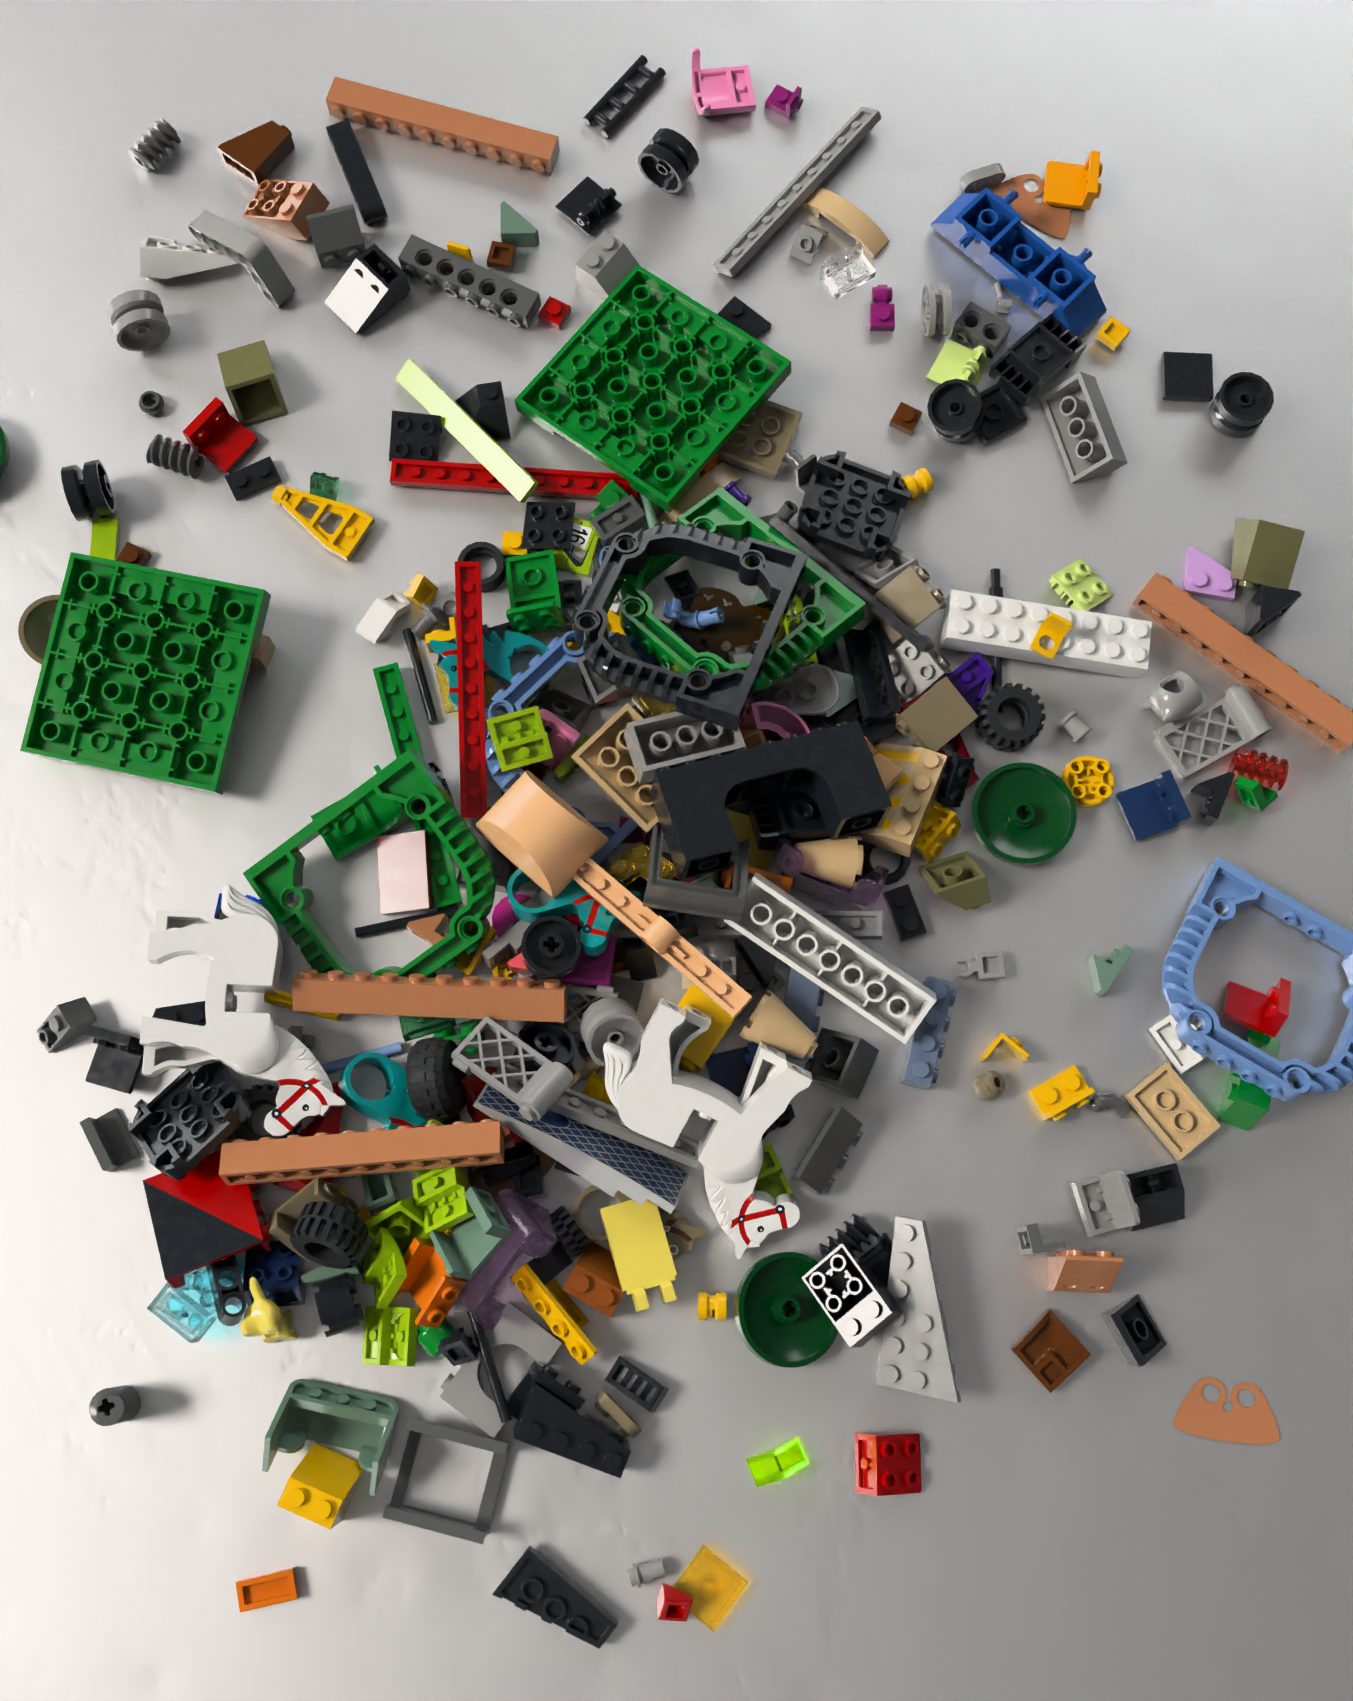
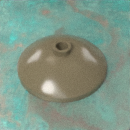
M60 595L45 596L34 601L26 608L19 621L18 635L21 646L25 653L41 666Z

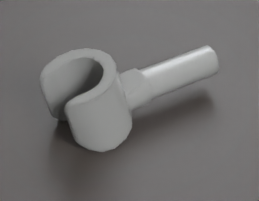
M996 282L994 284L997 294L996 312L1009 314L1012 299L1004 298L1000 282Z

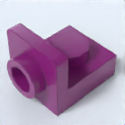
M777 84L765 101V108L789 120L794 111L798 112L802 106V88L797 86L795 91L792 92Z

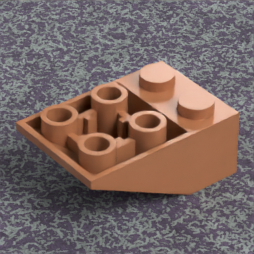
M264 179L259 184L253 199L247 204L242 217L287 238L307 241L311 233L306 216L325 211L330 202L313 182Z
M1056 1251V1256L1048 1257V1291L1110 1293L1123 1264V1258L1114 1257V1252Z

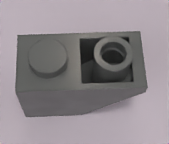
M86 997L57 1005L37 1029L39 1041L45 1046L48 1053L56 1051L84 1034L87 1024L93 1025L96 1022L97 1017Z

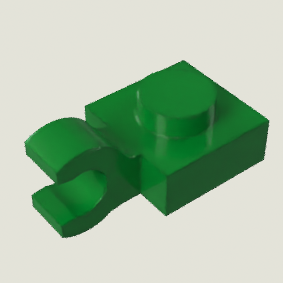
M612 478L595 497L600 503L590 513L589 518H595L630 496V494Z

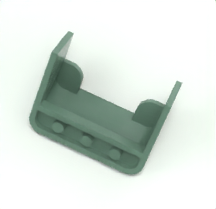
M308 1379L295 1380L289 1385L265 1436L262 1471H269L277 1451L296 1453L304 1447L306 1440L359 1451V1466L363 1470L371 1472L369 1495L375 1496L387 1464L397 1423L399 1405L394 1399Z

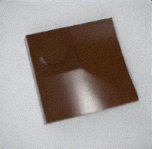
M1047 1309L1035 1324L1010 1348L1050 1393L1091 1356L1090 1352L1050 1309Z

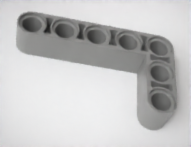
M207 210L202 212L188 225V229L199 242L245 266L264 296L273 306L278 308L295 292V288L267 245L257 236Z

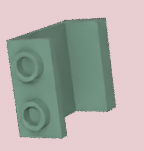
M472 1186L469 1187L464 1195L475 1215L458 1223L449 1235L433 1230L429 1234L434 1243L435 1251L440 1255L445 1265V1271L454 1278L459 1277L466 1280H471L512 1233L491 1193Z

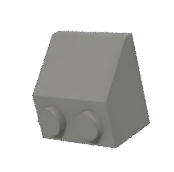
M604 230L575 264L576 279L579 283L606 300L639 263L623 242Z

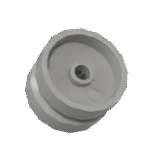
M127 291L112 299L107 307L116 341L126 350H150L161 345L170 335V326L164 315L161 300L157 294L151 291Z
M615 997L603 998L592 1003L583 1013L580 1021V1033L592 1060L605 1067L603 1045L606 1042L614 1043L628 1050L631 1054L632 1062L638 1058L644 1028L633 1006L625 1000Z

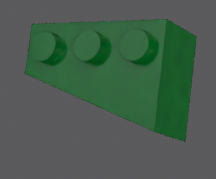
M1251 1029L1243 1037H1239L1278 1059L1281 1040ZM1230 1070L1217 1120L1248 1131L1269 1111L1271 1096L1257 1085L1242 1080L1240 1075Z

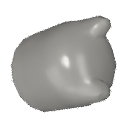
M1175 671L1155 686L1150 695L1142 702L1141 708L1144 710L1151 709L1165 723L1182 719L1201 705L1203 696L1198 685L1189 675L1182 671ZM1177 680L1183 683V691L1179 688Z

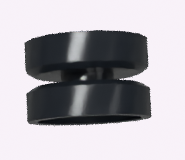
M661 128L653 135L649 145L638 156L637 163L645 178L654 186L668 193H677L686 183L688 176L698 166L699 157L694 146L683 135L668 128Z
M1239 372L1228 377L1221 385L1210 405V418L1214 426L1222 433L1231 437H1244L1252 434L1259 428L1274 403V393L1270 384L1264 378L1252 372Z
M961 379L945 381L937 386L929 397L927 404L928 416L938 436L944 440L954 443L965 442L975 437L982 429L986 418L985 406L979 391L970 382Z
M99 459L84 462L83 470L77 465L62 467L61 480L70 510L78 522L92 519L94 511L100 516L115 513V500L106 470Z
M553 915L540 917L532 922L525 930L521 942L522 959L527 970L541 980H561L570 975L578 965L581 954L580 934L572 923L561 917ZM554 946L555 951L550 953L547 947Z
M534 1021L525 1025L519 1031L518 1038L551 1062H559L571 1070L576 1042L574 1036L567 1028L556 1022ZM515 1047L514 1055H519L518 1048ZM535 1060L524 1061L525 1071L527 1072L538 1071L542 1066ZM520 1061L512 1062L511 1065L521 1069Z

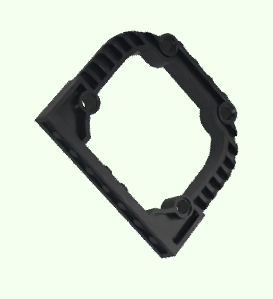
M672 522L669 525L657 523L653 528L645 531L641 528L633 534L627 532L620 533L614 538L610 547L605 548L602 555V563L600 567L595 568L590 587L586 586L584 589L581 605H577L574 609L572 620L574 621L575 641L583 646L584 656L591 670L600 676L604 682H609L618 689L629 690L633 694L639 693L645 695L646 698L660 700L664 704L676 705V712L737 731L804 576L808 555L748 537L746 543L741 542L736 537L728 538L723 533L718 532L715 534L709 532V529L695 528L693 524L680 525V522ZM675 554L738 573V578L742 584L746 586L757 585L766 596L769 604L774 605L769 619H764L760 628L761 638L760 640L755 639L751 649L753 656L747 670L734 668L720 674L711 675L704 669L696 668L690 670L687 674H681L630 658L615 650L608 642L609 620L607 614L626 575H632L641 571L649 557Z

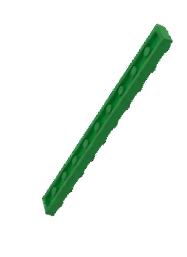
M398 662L374 668L373 672L396 759L409 749H418L423 756ZM413 819L416 831L426 830L429 834L431 884L436 909L441 910L462 904L449 851L427 821Z

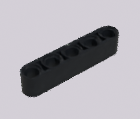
M349 120L326 126L329 139L364 224L366 225L388 217Z
M234 1254L224 1260H219L206 1266L217 1317L226 1326L238 1324L247 1307L241 1276ZM223 1278L229 1279L233 1285L229 1287L222 1286L219 1280ZM234 1305L238 1308L239 1312L236 1314L228 1313L225 1306Z

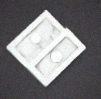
M1170 1014L1149 1028V1031L1181 1074L1206 1056L1194 1052L1190 1046L1183 1043L1177 1037L1175 1028L1178 1022ZM1191 1024L1192 1028L1197 1030L1196 1027L1193 1024Z

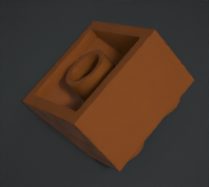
M591 1240V1247L583 1252L562 1290L611 1318L626 1291L622 1292L611 1251Z

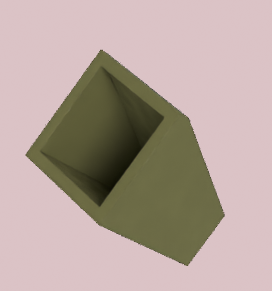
M264 340L217 354L225 389L238 421L242 425H250L288 413L274 365Z
M1236 518L1231 578L1240 580V586L1253 589L1255 584L1288 589L1305 531L1260 519Z

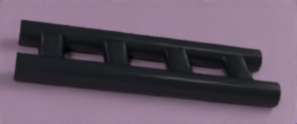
M641 55L583 117V122L586 125H590L595 120L604 127L601 130V134L608 138L666 75L665 70L659 67L654 73L645 67L648 60L644 55ZM637 73L647 79L641 88L630 82ZM622 89L633 95L626 104L616 98ZM608 105L619 111L611 120L601 113Z

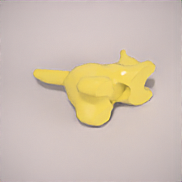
M251 1277L249 1280L250 1291L254 1301L246 1308L244 1318L240 1323L243 1336H261L263 1342L275 1343L277 1340H296L298 1338L297 1333L290 1329L291 1309L281 1313L280 1308L273 1301L266 1299L256 1278Z

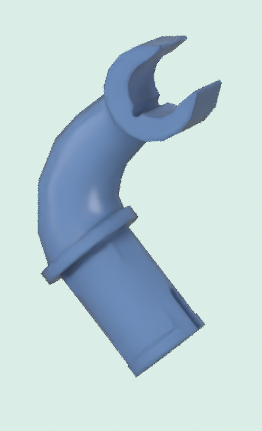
M673 598L672 605L664 601L663 616L667 619H675L679 624L687 628L705 630L710 625L724 623L725 621L723 618L725 617V612L720 606L706 611L696 610L694 613H690L681 609L682 602L676 598Z

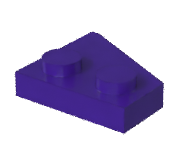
M977 652L950 673L947 678L974 712H976L994 670Z

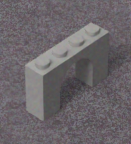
M508 1302L506 1306L501 1303L492 1315V1318L495 1319L494 1323L489 1329L484 1327L490 1349L501 1344H512L523 1349L542 1365L549 1364L563 1344L558 1337L512 1302ZM478 1352L477 1359L459 1364L461 1368L455 1376L451 1373L440 1387L444 1390L440 1397L494 1439L506 1422L501 1423L494 1398L485 1390L480 1377L482 1359L480 1352Z

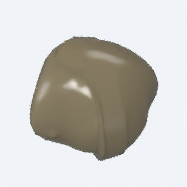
M988 1071L985 1074L978 1075L974 1082L976 1094L982 1100L995 1099L1005 1089V1081L997 1071Z

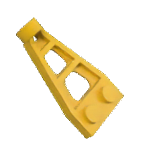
M282 484L278 485L272 494V502L283 507L327 550L346 561L350 560L375 523L373 517L354 506L288 488ZM304 502H309L319 507L312 519L306 518L298 511ZM326 513H333L343 517V521L334 534H328L319 525V522Z

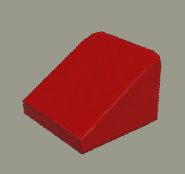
M662 1583L657 1598L658 1620L686 1622L693 1598L668 1584Z

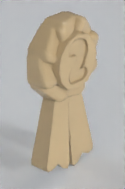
M586 1056L584 1059L587 1064L574 1075V1081L568 1088L572 1089L581 1079L586 1080L590 1078L594 1072L597 1074L604 1066H600L589 1056Z

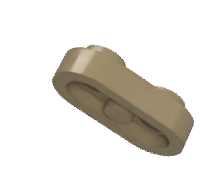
M601 1389L594 1397L597 1401L594 1405L605 1418L610 1414L617 1422L614 1427L625 1438L629 1435L635 1438L642 1431L641 1427L605 1390Z

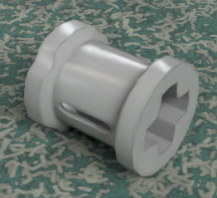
M1075 709L1066 715L1058 725L1064 727L1073 737V742L1077 743L1092 730V727L1090 725L1087 726L1077 716L1078 712Z

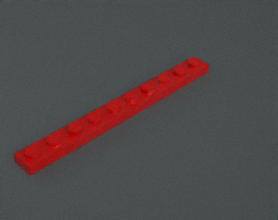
M392 458L390 484L393 486L510 493L482 464ZM523 467L539 483L531 495L596 499L597 494L613 478L637 502L638 492L630 487L629 481L617 473Z
M481 561L455 562L461 817L463 819H481L487 813Z

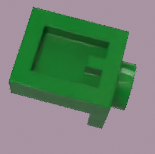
M1239 776L1233 782L1241 803L1262 812L1278 797L1276 791L1262 786L1254 779L1250 780Z

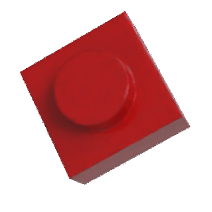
M549 296L538 314V320L560 330L571 312V306Z

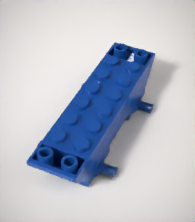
M985 188L981 193H962L931 223L932 228L1045 319L1052 314L1054 318L1061 322L1075 336H1078L1079 339L1106 313L1107 309L1094 282L1096 275L1089 271L1084 264L1092 256V252L1090 250L1088 252V248H1085L1076 257L1068 254L1060 246L1054 250L1021 223L1022 216L1011 206V203L1019 197L1015 189H1011L1004 198L995 195L988 188Z

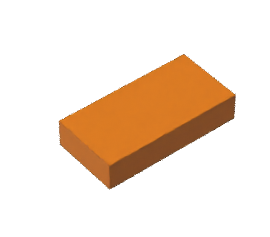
M295 1567L235 1582L240 1612L299 1598Z

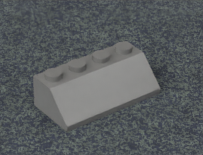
M1078 372L1040 397L1073 484L1108 475L1128 463L1094 376Z

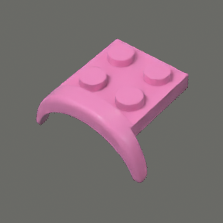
M698 48L693 49L691 77L693 97L698 114L700 116L755 111L756 102L749 66L701 70L700 50Z

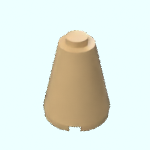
M854 835L832 841L831 839L795 843L793 848H789L787 861L788 864H792V869L846 888L856 889L859 882H854L855 876L861 875L863 867V845H858V841L862 839L860 836Z
M770 990L763 996L749 1018L748 1024L744 1026L739 1035L743 1039L760 1044V1041L787 1055L801 1060L805 1055L810 1058L818 1046V1043L814 1042L817 1036Z

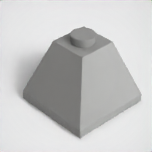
M892 546L889 553L881 561L873 562L872 560H867L851 571L858 578L881 590L910 565L919 566V563L913 556Z

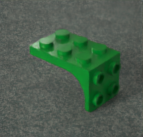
M554 550L504 558L511 609L506 610V616L513 631L531 635L536 631H554L559 627L565 626Z
M379 765L374 766L375 774H376V773H378L381 769H380ZM374 794L354 809L356 813L346 821L339 820L335 823V829L326 836H323V839L338 862L377 840V837L384 836L404 825L410 819L405 812V804L391 799L379 798L377 794ZM337 802L312 815V820H315Z

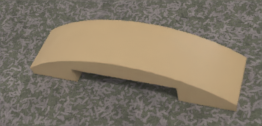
M817 187L801 204L803 208L818 219L823 215L856 239L855 246L873 259L889 243L886 235L865 213L843 197L829 190Z
M725 462L719 464L700 477L670 513L665 511L657 520L658 523L669 525L672 522H677L679 516L720 486L724 488L731 481H735L738 484L742 478Z

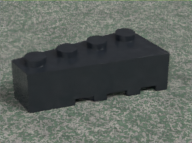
M532 1379L513 1427L514 1439L621 1478L631 1453L629 1442L605 1424L587 1414L582 1408L580 1410Z

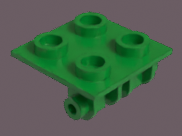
M481 1021L467 1022L460 1029H455L454 1025L438 1029L439 1031L435 1032L433 1037H444L442 1038L444 1040L461 1037L463 1042ZM483 1030L480 1033L481 1041L486 1040L485 1033ZM469 1048L465 1052L473 1054L478 1051V1048Z

